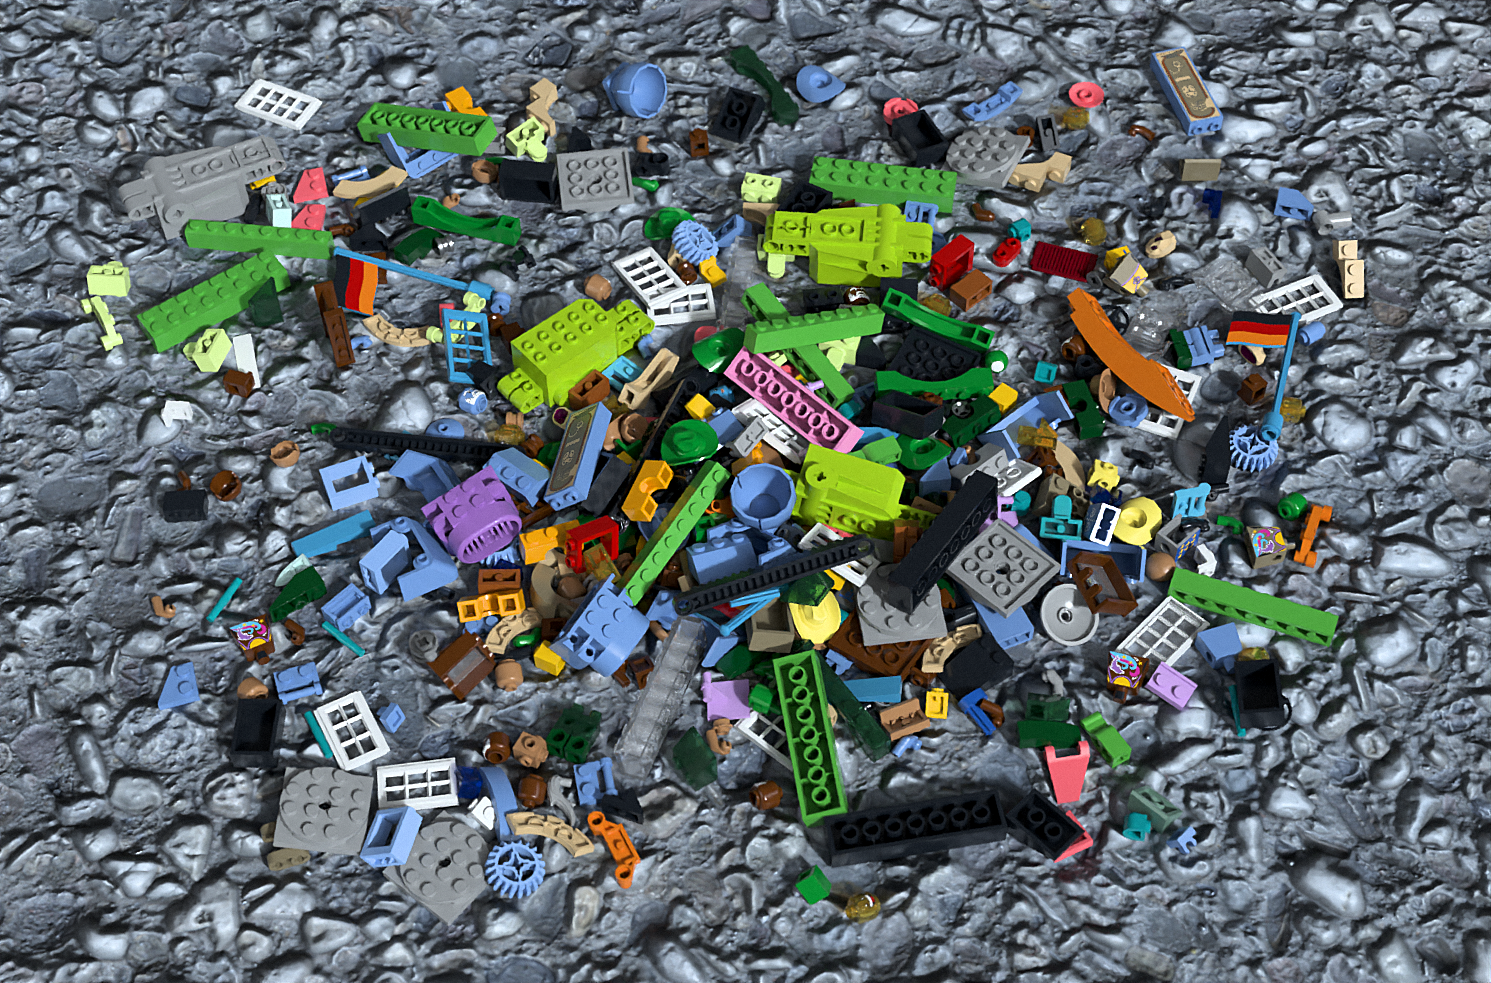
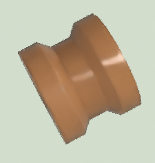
M507 412L506 430L518 429V431H523V412H518L517 414Z

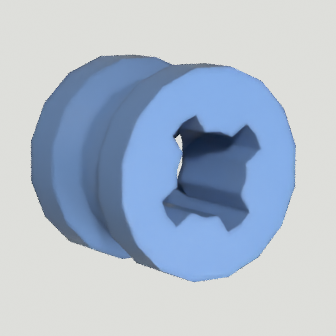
M504 292L495 293L492 298L491 311L501 315L508 314L511 303L510 295Z

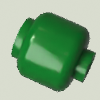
M1291 492L1279 500L1277 509L1283 519L1295 521L1306 513L1308 504L1303 495L1298 492Z

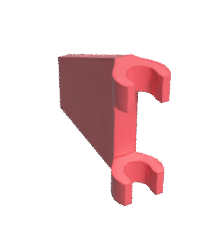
M1087 740L1078 742V755L1056 758L1054 746H1047L1045 751H1043L1057 804L1079 801L1090 757Z

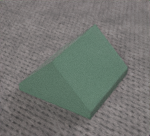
M1149 785L1133 789L1127 805V809L1131 812L1147 815V820H1151V827L1161 835L1183 812Z

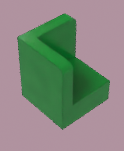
M618 438L615 440L617 455L625 451L635 461L639 459V455L643 452V445L640 439L632 444L628 442L623 443Z
M816 864L798 875L795 886L807 902L813 905L829 896L832 884Z

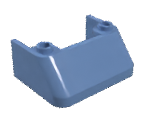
M446 101L434 102L432 104L435 110L451 112ZM390 132L377 135L390 161L399 169L407 171V177L411 179L420 178L459 155L458 153L421 148L407 155L403 147L396 145Z
M1059 390L1033 395L1002 415L1001 420L976 435V437L983 446L989 442L1004 448L1008 461H1012L1021 457L1017 448L1042 430L1052 431L1059 426L1058 423L1060 421L1072 419L1074 416Z
M409 449L402 454L388 471L390 475L403 478L406 482L405 485L411 491L421 492L428 503L462 483L446 461ZM426 519L423 526L433 529Z
M398 517L369 529L374 547L391 530H394L398 534H404L408 541L415 539L423 554L418 555L413 560L415 570L397 577L404 602L449 584L458 578L457 566L434 530L424 527L423 523L408 517Z
M738 517L707 529V542H711L716 538H728L737 533H745L752 543L755 555L759 557V566H763L764 563L770 564L772 560L779 561L781 557L794 556L797 553L784 538L773 535L765 530L759 531L747 527Z
M1060 539L1059 564L1061 569L1059 574L1062 577L1072 578L1066 564L1080 551L1112 556L1126 583L1136 584L1137 580L1144 583L1147 549L1142 545L1109 542L1108 546L1092 540Z
M682 590L659 591L646 617L650 621L658 620L661 622L660 625L667 630L679 629L704 649L703 656L705 658L701 664L703 667L715 666L720 659L747 639L746 632L739 626L732 630L729 636H723L719 628L709 621L693 614L687 616L678 615L672 606V600ZM680 601L678 607L685 608L684 604L688 601Z

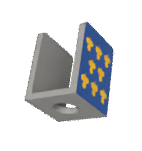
M1180 513L1157 532L1154 549L1158 552L1168 553L1175 562L1197 544L1201 530L1197 527L1178 545L1169 538L1179 530L1182 519ZM1163 543L1170 548V551L1164 548Z

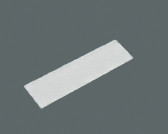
M251 334L232 337L238 371L246 374L248 371L252 372L255 380L253 388L261 387Z

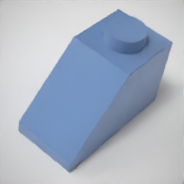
M1279 187L1274 215L1310 221L1314 206L1298 190Z
M735 214L712 231L711 235L716 238L715 242L718 243V248L740 247L753 237L752 224Z

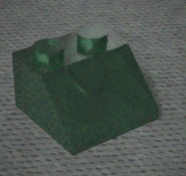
M692 726L672 749L673 758L671 761L675 769H680L683 773L685 783L688 786H692L695 791H698L718 780L717 757L696 728Z

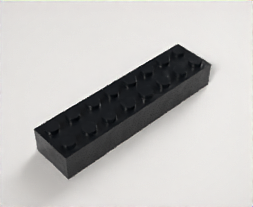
M977 469L971 476L967 477L962 488L955 492L954 498L945 504L943 511L934 518L929 529L924 530L920 540L912 545L908 555L903 557L895 571H891L888 575L890 606L909 615L915 611L998 506L997 478Z
M997 789L824 816L823 822L831 868L1005 841L1008 829Z

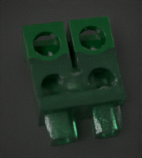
M573 703L569 709L564 708L562 715L545 739L548 754L561 759L565 757L566 761L574 764L585 763L588 752L600 734L602 713L591 710L589 716L583 715L584 707L577 703Z

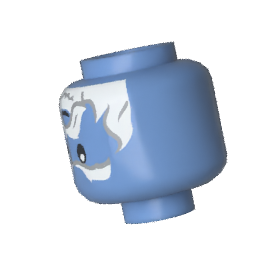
M468 387L460 392L458 396L460 409L473 415L483 412L488 404L485 393L475 388Z

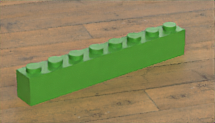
M189 219L184 232L188 246L191 248L258 254L269 249L274 255L331 260L335 248L331 231Z
M763 282L745 289L740 302L757 322L783 319L791 316ZM816 344L781 350L806 380L811 383L820 379L823 381L824 387L815 391L822 400L835 410L843 403L851 401L855 390Z
M868 304L796 317L790 316L771 321H758L747 324L743 345L752 354L877 334L881 333L885 313L876 304Z
M706 461L615 585L619 589L623 587L627 589L626 595L632 600L633 606L637 605L732 475L718 462Z
M1177 567L1175 568L1167 597L1172 596L1182 603L1330 647L1339 616L1330 612L1317 610L1307 605L1297 604L1287 599L1277 598L1267 593L1257 592L1247 587L1237 586L1227 581L1217 580L1207 575L1197 574Z

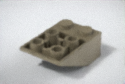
M1053 472L1040 483L1032 514L1040 517V515L1051 516L1054 497L1063 494L1072 500L1071 518L1084 520L1089 506L1103 503V501Z

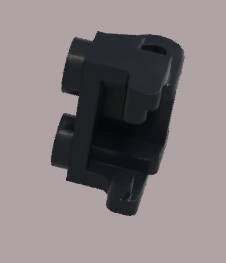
M523 245L518 247L519 250H516L512 257L507 256L505 258L506 261H502L500 264L501 271L505 275L510 276L514 282L519 280L520 275L516 274V272L519 270L518 266L523 261L529 262L527 265L529 269L537 265L533 255Z

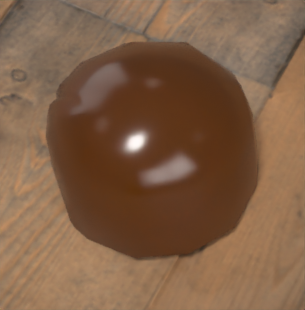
M223 470L212 478L210 489L218 500L229 502L241 493L242 483L233 471Z

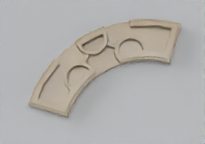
M391 166L382 175L370 180L347 181L342 179L333 190V194L345 199L375 197L381 195V192L398 186L408 174L405 170Z
M380 313L362 320L363 325L370 334L391 345L418 347L434 343L426 338L429 325L420 328L398 329L387 322Z
M1037 433L1033 450L1038 445L1052 449L1056 455L1055 458L1058 465L1063 469L1064 479L1085 490V474L1077 456L1062 442L1045 434Z
M684 550L679 553L684 576L678 578L682 592L690 590L693 586L699 587L698 582L689 571L687 553Z
M534 607L527 608L521 614L505 616L490 630L484 644L492 653L504 654L506 646L512 638L528 629L542 628V618L545 617L540 615Z
M970 624L956 627L954 631L947 633V637L935 638L924 652L922 671L925 673L943 672L944 662L952 652L969 645L982 636L981 625Z
M517 812L506 815L505 820L515 836L536 834L551 838L568 849L573 857L594 851L595 847L586 835L579 829H574L565 824V821L551 815L547 817L534 815V812Z

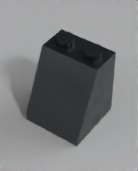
M881 277L879 308L889 288L907 294L917 301L919 279ZM885 313L882 328L893 329V327H901L902 330H911L914 325Z

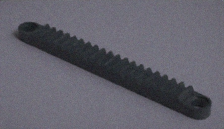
M687 377L679 383L676 391L672 394V398L666 405V409L662 412L663 415L655 425L656 428L649 436L650 439L642 449L643 452L639 455V459L632 468L630 476L622 486L623 489L615 499L616 502L608 512V516L619 525V536L625 532L631 521L621 508L645 460L663 461L661 445L667 430L673 424L685 420L688 414L685 405L696 393L700 392V383L694 377ZM686 383H690L693 386V392L687 390Z
M336 427L329 434L330 444L334 448L350 450L351 452H366L367 454L373 452L375 455L381 453L383 456L389 454L390 456L397 455L401 457L409 449L440 458L446 462L452 460L454 463L460 461L462 464L468 462L469 464L485 465L494 453L512 447L526 455V450L522 446L345 427ZM341 434L345 437L343 441L338 442L334 440L336 435Z
M868 534L844 537L843 540L837 539L834 543L821 544L819 548L812 547L810 551L797 552L794 556L781 557L779 561L772 560L770 564L764 563L763 566L757 565L754 569L748 568L747 571H740L739 574L733 573L730 577L717 578L715 582L708 581L706 585L693 586L690 590L675 595L672 600V606L678 615L687 616L867 557L873 553L875 544ZM868 541L867 548L858 549L861 542ZM682 600L689 601L688 606L685 608H679L678 604Z

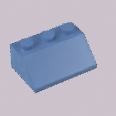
M718 407L711 412L712 415L710 417L700 419L710 424L717 433L719 440L718 449L725 446L727 442L734 440L744 429L726 407Z
M514 447L494 453L482 467L484 469L491 465L506 490L531 507L546 492L552 473Z
M737 533L728 538H716L711 542L696 543L686 547L689 571L699 585H706L708 581L715 582L717 578L723 579L724 576L730 577L733 573L739 574L740 571H747L748 568L754 569L758 565L752 543L745 533Z

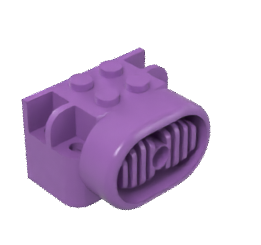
M491 465L421 508L451 556H457L461 562L467 564L482 561L512 542L522 527L519 512Z

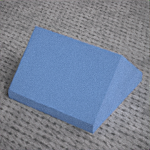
M946 457L932 465L920 479V498H925L926 500L927 496H934L933 493L938 492V494L940 493V495L942 494L946 497L940 499L936 504L948 502L947 492H942V490L950 491L951 475Z

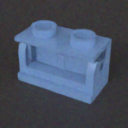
M351 583L321 607L324 620L343 632L345 629L350 628L358 618L367 614L369 609H371L369 596H366Z

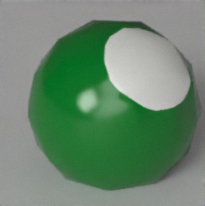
M1001 350L989 352L984 360L986 368H991V372L997 374L1003 372L1009 363L1008 356Z

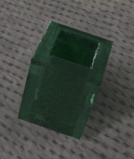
M1028 692L1025 720H1067L1071 698Z

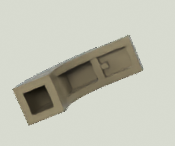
M538 562L533 570L529 587V599L532 606L545 618L567 617L568 621L580 604L556 594L552 587L557 570Z

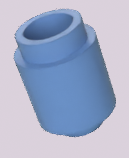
M1312 321L1297 330L1296 338L1300 344L1309 346L1321 339L1326 330L1320 321Z

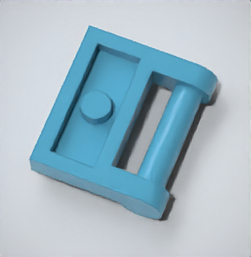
M621 355L602 374L609 378V384L621 392L624 385L612 378L613 374L626 383H630L636 380L644 370Z
M1201 483L1199 487L1183 488L1175 491L1169 514L1171 520L1179 513L1182 515V519L1204 515L1206 510L1205 501L1210 493L1211 486L1208 483Z

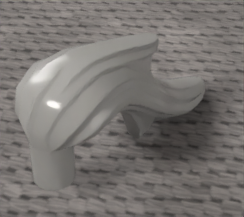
M559 775L550 776L546 782V794L550 807L554 804L557 805L565 813L571 827H573L575 813L572 807H575L576 804L566 799L560 790V786L571 787L572 779L563 778Z

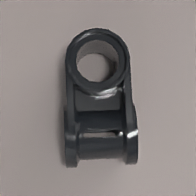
M641 152L637 155L638 164L635 166V172L638 175L663 177L669 174L670 166L667 154Z

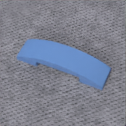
M1010 81L999 87L996 95L979 105L974 102L963 108L962 112L973 121L990 119L1009 107L1023 93V89Z
M480 767L478 770L483 788H488L497 819L494 823L498 842L504 841L508 843L512 838L513 842L517 843L521 839V835L515 836L505 820L507 814L518 812L511 784L500 767Z

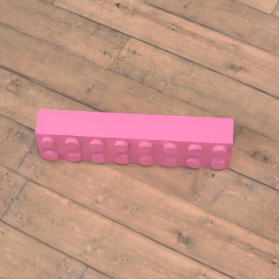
M743 346L724 372L727 377L812 444L848 454L864 434L863 430L763 353L752 354Z

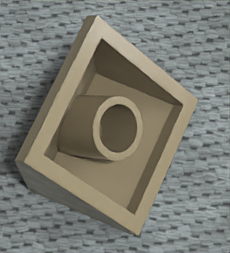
M1179 159L1181 181H1217L1221 159Z

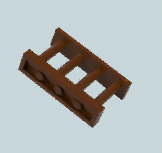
M332 280L313 285L326 338L329 337L337 368L355 363L342 307L339 308Z

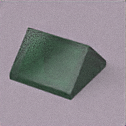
M270 277L248 301L256 327L284 322L275 280L273 277Z
M821 571L792 581L779 597V600L781 602L818 607L835 585V582L825 571Z

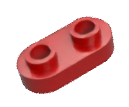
M1016 238L1004 240L993 252V264L998 267L1008 266L1020 253L1021 242Z

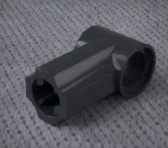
M1084 354L1077 358L1073 373L1076 378L1086 380L1088 378L1092 379L1095 375L1102 374L1109 367L1095 363L1091 356Z
M971 603L952 610L948 608L942 609L944 619L948 621L945 622L947 633L954 631L956 627L978 620L976 607Z

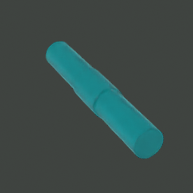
M236 577L206 617L209 622L213 623L243 581L240 578Z
M325 621L322 624L323 629L359 657L365 654L363 648L331 623Z
M1230 685L1229 692L1237 735L1243 737L1246 735V730L1240 727L1236 685Z
M305 712L304 717L325 758H331L333 752L312 712Z

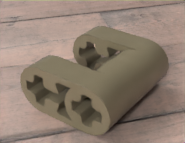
M277 821L267 823L260 828L264 842L271 843L274 841ZM293 848L274 851L267 856L268 867L272 871H278L309 861L310 852L309 850Z

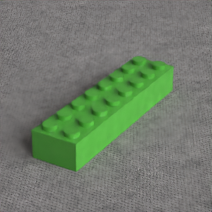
M376 102L357 124L364 141L381 143L377 135L390 132L398 146L481 156L498 134L490 116Z
M815 156L809 183L833 192V200L855 199V202L875 205L893 204L901 208H905L906 201L936 204L939 208L938 212L952 213L957 172Z
M267 249L137 315V319L142 332L157 352L161 353L291 286L287 270L274 254Z
M815 650L773 659L802 819L807 828L823 825L824 816L849 812L820 661Z

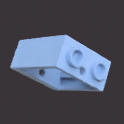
M365 455L319 469L333 511L379 496L377 488H380L377 476L373 477L372 473L375 472L372 462H367ZM365 471L369 483L336 493L332 483L333 480Z
M391 530L359 562L365 586L381 595L413 563L408 539L404 534H398Z
M410 806L377 810L359 857L373 868L404 865L423 818ZM398 824L390 846H384L392 825Z

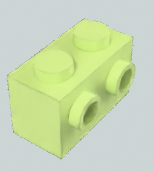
M746 172L741 186V200L777 204L781 194V178Z

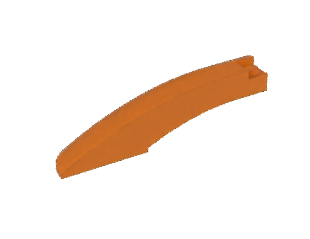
M1079 287L1067 296L1070 301L1069 306L1073 311L1070 317L1093 351L1110 370L1129 387L1160 408L1188 422H1192L1195 419V412L1168 368L1153 359L1147 360L1138 353L1116 330L1094 296Z

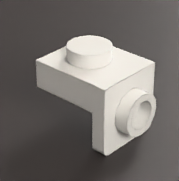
M166 400L165 407L161 409V419L164 420L166 427L171 426L172 419L192 420L193 417L190 402Z
M1204 544L1196 547L1194 559L1199 565L1197 566L1196 573L1210 577L1215 571L1217 561L1212 551L1208 550Z
M486 796L479 800L475 798L468 805L469 811L465 816L467 818L473 817L487 831H490L497 820L492 802Z

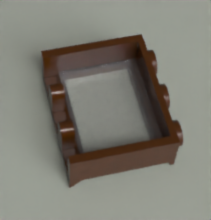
M1080 551L1066 564L1092 615L1103 612L1126 617L1139 606L1112 556Z
M464 629V634L462 633L434 659V662H426L460 701L497 666L493 660L495 655L484 644L483 640L475 632L470 634L466 629Z

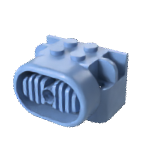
M613 573L592 587L549 646L552 651L573 668L583 669L589 665L603 677H609L624 663L650 625V620L633 606L632 600L626 595L627 589L625 587L619 589L611 583L615 577Z

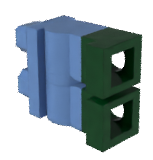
M1204 325L1200 326V328H1191L1186 331L1177 332V329H1169L1167 343L1177 369L1206 363L1212 364L1214 363V358L1224 356L1223 344L1213 345L1214 342H1219L1217 329L1208 330L1207 326Z

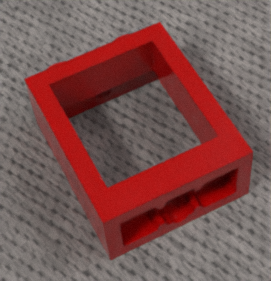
M960 234L931 256L929 283L943 292L970 271L973 266L975 243Z
M606 515L566 531L565 563L567 567L571 568L578 575L617 559L619 525ZM600 537V549L582 555V544Z

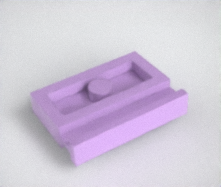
M1162 661L1145 687L1181 711L1198 685Z

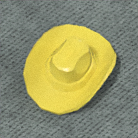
M1138 497L1126 501L1118 507L1121 512L1112 534L1130 545L1146 544L1153 539L1161 527L1162 515L1160 508L1155 501L1146 497Z
M804 584L792 589L788 596V604L795 626L802 639L811 644H822L831 639L839 629L841 622V612L834 594L826 587L817 584Z

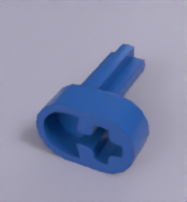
M978 688L959 701L958 706L964 714H969L987 736L991 735L996 730V727L982 709L979 708L983 698L987 700L988 696L982 688Z

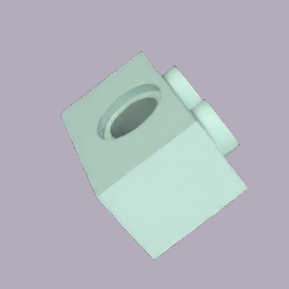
M285 194L266 195V216L271 226L291 228V207Z

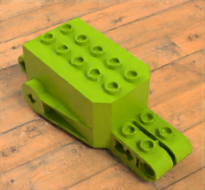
M893 204L823 209L818 213L775 211V214H770L766 218L763 249L771 254L809 256V276L818 284L880 287L881 277L902 278L903 262L926 263L931 259L933 227L928 223L906 222V215L901 214V210Z
M578 299L510 342L514 371L498 382L497 390L523 414L528 413L543 402L549 407L557 404L559 407L569 408L571 406L569 404L568 391L594 369L602 373L620 355L636 346L642 335L650 334L655 327V322L629 299L624 300L607 312L593 299Z
M810 443L800 474L792 470L783 469L792 478L795 485L797 499L790 519H794V523L799 526L806 524L813 528L820 522L853 535L868 534L871 538L894 542V521L896 519L906 521L918 520L919 527H923L924 532L925 529H929L934 518L937 516L929 511H922L909 505L898 503L905 477L898 469Z

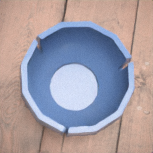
M644 61L631 64L623 62L602 81L614 111L622 110L630 116L648 119L657 115L656 113H659L665 103L667 94L666 77L657 65Z
M768 463L750 465L737 474V478L735 477L730 490L732 510L744 525L759 531L765 530L771 534H774L778 527L790 518L797 499L792 478L781 467Z

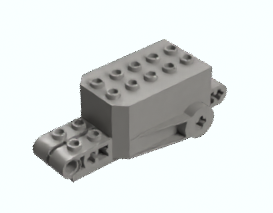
M261 135L228 147L215 146L166 157H153L145 163L144 171L140 172L142 178L122 185L118 190V194L132 221H140L156 216L166 240H170L185 234L189 219L222 222L245 214L246 206L250 203L245 185L283 172L286 168V162L275 140L272 137Z

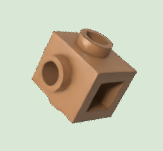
M524 731L513 747L514 759L527 767L532 766L537 769L540 763L545 762L548 756L546 741L538 735L533 736Z

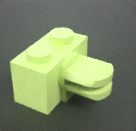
M533 116L506 135V147L516 158L527 152L535 162H542L547 157V148L541 143L544 140L545 128Z
M758 234L757 253L759 261H767V272L770 277H782L785 271V261H796V255L766 252L763 249L764 234Z
M111 261L107 265L103 264V266L91 265L87 273L89 294L122 297L127 296L131 287L129 268L123 267V264L118 261Z
M206 329L204 335L199 337L197 342L188 343L184 347L183 352L188 361L196 362L201 372H218L232 344L223 329Z
M861 337L819 343V349L833 366L840 371L844 363L856 364V355Z

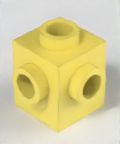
M1095 459L1088 472L1087 486L1110 493L1112 487H1116L1119 482L1120 476L1117 475L1118 467L1109 462Z

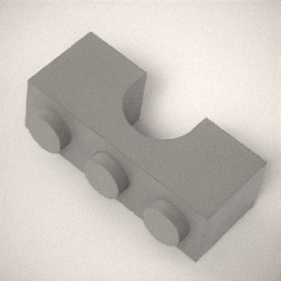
M988 442L974 452L977 463L972 465L959 463L950 470V489L953 491L961 489L967 477L971 476L976 469L991 476L1000 472L1009 465L1005 449Z

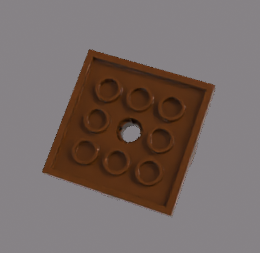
M855 607L830 639L828 647L850 659L858 669L867 674L877 677L901 676L903 682L908 676L910 668L912 666L915 667L923 658L925 650L928 649L935 638L864 646Z

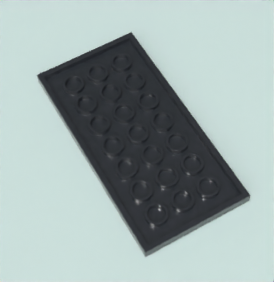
M914 325L886 371H896L906 377L920 381H947L965 374L971 368H977L982 361L983 354ZM875 390L854 423L857 427H879L871 423L873 401L876 400ZM959 399L943 400L942 405L945 406L943 417L945 419H948L952 412L953 404L958 402ZM940 430L936 432L935 438L939 435Z

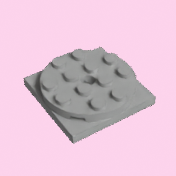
M982 126L975 130H964L963 134L958 136L950 145L947 151V160L940 170L957 172L956 183L1004 188L1031 142L1030 137L1013 135L1004 128Z
M627 147L556 154L562 211L578 209L587 213L610 211L619 205L634 204Z
M998 518L961 551L945 572L960 583L968 595L975 601L992 608L1007 619L1020 606L1031 601L1037 595L1040 588L1060 571L1061 565ZM1004 570L1007 574L1001 575L996 573V571Z
M888 564L876 568L861 587L851 582L864 646L947 637V628L941 606V595L937 584L934 585L915 611L909 615L889 605L887 578L890 572L895 571L899 564Z
M286 767L273 846L360 856L365 843L374 777L351 775L344 770L332 767H316L312 769ZM327 804L330 808L323 810L319 808V805Z
M443 810L428 826L417 832L406 863L404 865L388 866L383 871V875L449 927L489 885V876H485L487 869L485 862L488 860L487 856L492 852L493 847L484 841L481 835L473 828L460 823ZM504 857L499 860L498 865L508 862V858ZM442 860H451L449 866H439Z

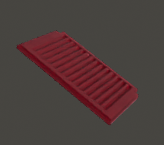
M1038 241L1030 266H1032L1031 270L1087 283L1086 276L1090 271H1094L1099 255Z

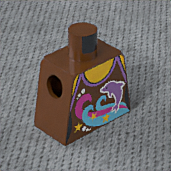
M267 613L229 628L234 643L247 661L251 662L257 659L259 665H265L270 661L269 654L274 653L276 649Z
M1109 650L1107 689L1114 691V702L1124 704L1127 694L1138 695L1150 667L1148 658Z

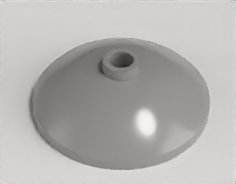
M1062 584L1052 588L1044 596L1040 606V620L1043 629L1052 640L1061 645L1077 646L1083 644L1097 630L1099 613L1092 615L1077 585ZM1062 614L1066 617L1065 621L1061 617Z

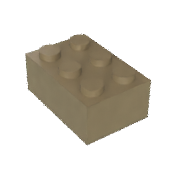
M782 592L780 597H775L745 620L748 650L790 653L795 633L792 614L788 604V592Z

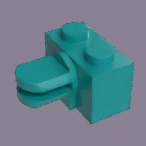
M1063 494L1054 497L1051 516L1040 515L1039 537L1081 541L1083 520L1071 518V498Z

